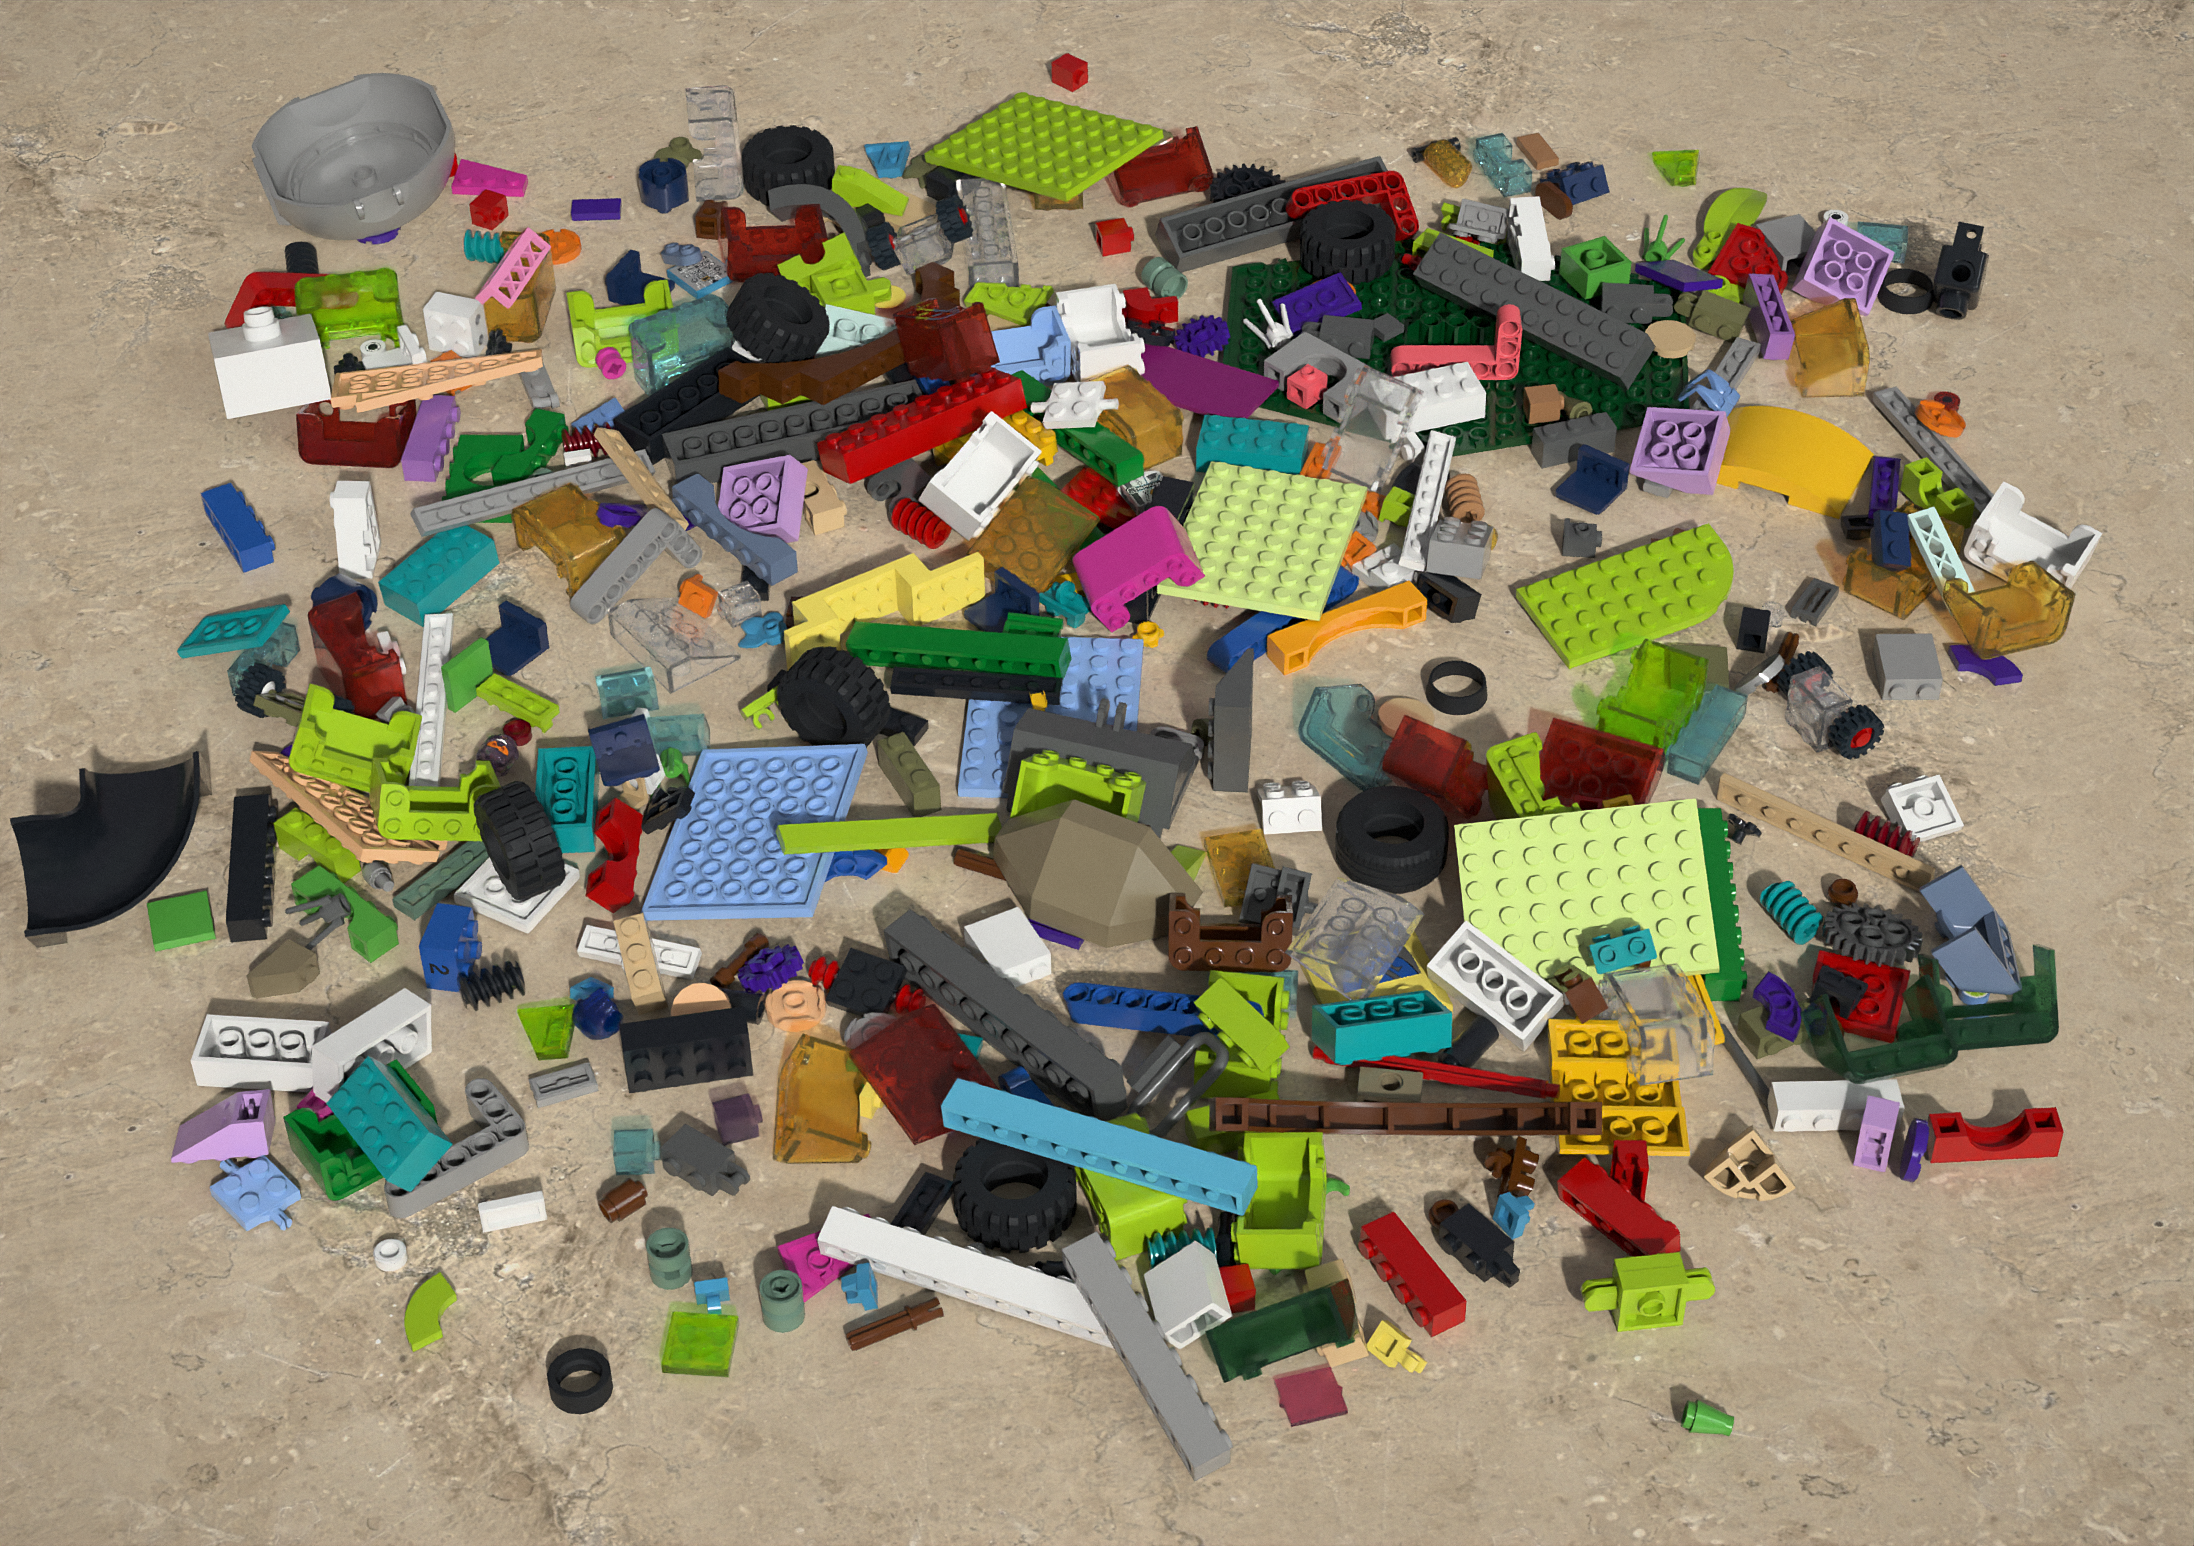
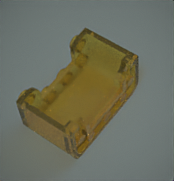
M502 231L500 243L504 249V255L522 232ZM536 233L550 245V238L548 237V235L544 233ZM530 241V245L533 252L542 251L532 241ZM551 248L509 309L493 296L484 303L488 334L491 330L496 331L498 328L503 330L502 335L506 336V342L533 343L542 336L556 292ZM520 257L522 265L530 267L528 259ZM510 272L512 280L520 282L518 273ZM507 287L498 288L503 294L510 298V294Z
M1126 364L1085 381H1103L1106 386L1103 398L1118 399V409L1103 410L1098 416L1097 422L1142 452L1144 456V471L1182 455V443L1184 441L1182 422L1184 417L1181 410L1176 408L1164 394H1161L1154 388L1150 381L1141 376L1136 368Z
M567 483L513 508L512 518L517 546L522 551L536 546L556 565L557 576L560 579L566 578L569 588L566 589V594L572 599L581 586L623 541L626 534L620 526L617 527L615 525L612 528L600 523V518L596 515L598 508L592 499H588L577 485L574 486L572 483Z
M1906 501L1899 509L1896 508L1893 511L1907 513L1908 515L1925 510V508ZM1939 515L1959 557L1965 527ZM1909 531L1911 567L1894 573L1881 566H1877V564L1872 562V553L1867 556V550L1863 547H1858L1856 550H1851L1847 556L1846 564L1848 568L1842 582L1845 593L1902 620H1905L1937 589V586L1911 531Z

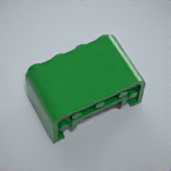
M396 1059L386 1064L395 1071L437 1123L433 1103ZM301 1108L283 1117L291 1150L330 1200L338 1201L384 1178L335 1114L318 1122L317 1115L312 1109Z

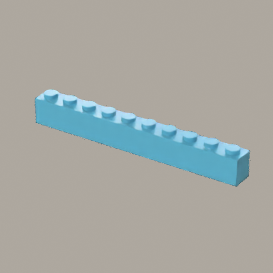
M957 1078L941 1105L944 1127L1237 1215H1244L1258 1188L1257 1166L1245 1161L1234 1160L1218 1155L1215 1152H1207L1190 1147L1184 1143L1166 1140L1154 1134H1146L1129 1129L1123 1125H1115L1098 1120L1092 1116L1071 1112L1065 1108L1047 1105L1035 1099L1013 1095L1004 1090H996L980 1085L977 1082H969Z

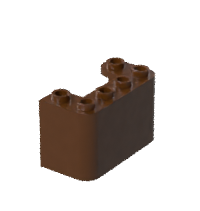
M1170 893V963L1173 967L1182 971H1284L1291 964L1292 895H1276V901L1272 907L1261 909V924L1200 923V908L1191 907L1186 901L1185 893Z

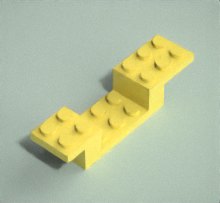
M976 552L930 571L912 553L793 601L794 627L784 630L787 671L807 650L830 646L836 647L840 651V634L851 630L856 621L871 622L898 610L911 626H922L985 599L984 558L979 552Z

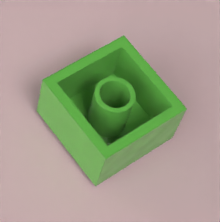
M1606 236L1562 248L1559 274L1586 300L1601 295L1602 282L1629 284L1632 262Z

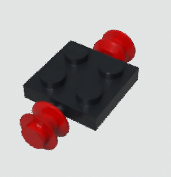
M850 948L841 969L839 968L838 961L833 960L830 964H827L826 957L824 956L814 960L809 968L808 975L811 978V983L816 986L822 981L824 988L830 989L825 1000L828 1006L861 1017L871 1012L887 1014L894 1002L898 1014H901L906 1009L908 1010L909 1017L914 1018L917 1013L920 1014L926 1004V997L923 996L921 988H918L914 993L911 992L909 984L899 989L907 973L904 965Z

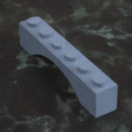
M697 473L672 486V502L694 526L702 529L710 539L718 542L726 552L734 555L742 565H746L754 571L757 577L773 586L798 572L796 551L780 538L754 534L730 522L720 512L715 503L714 485Z

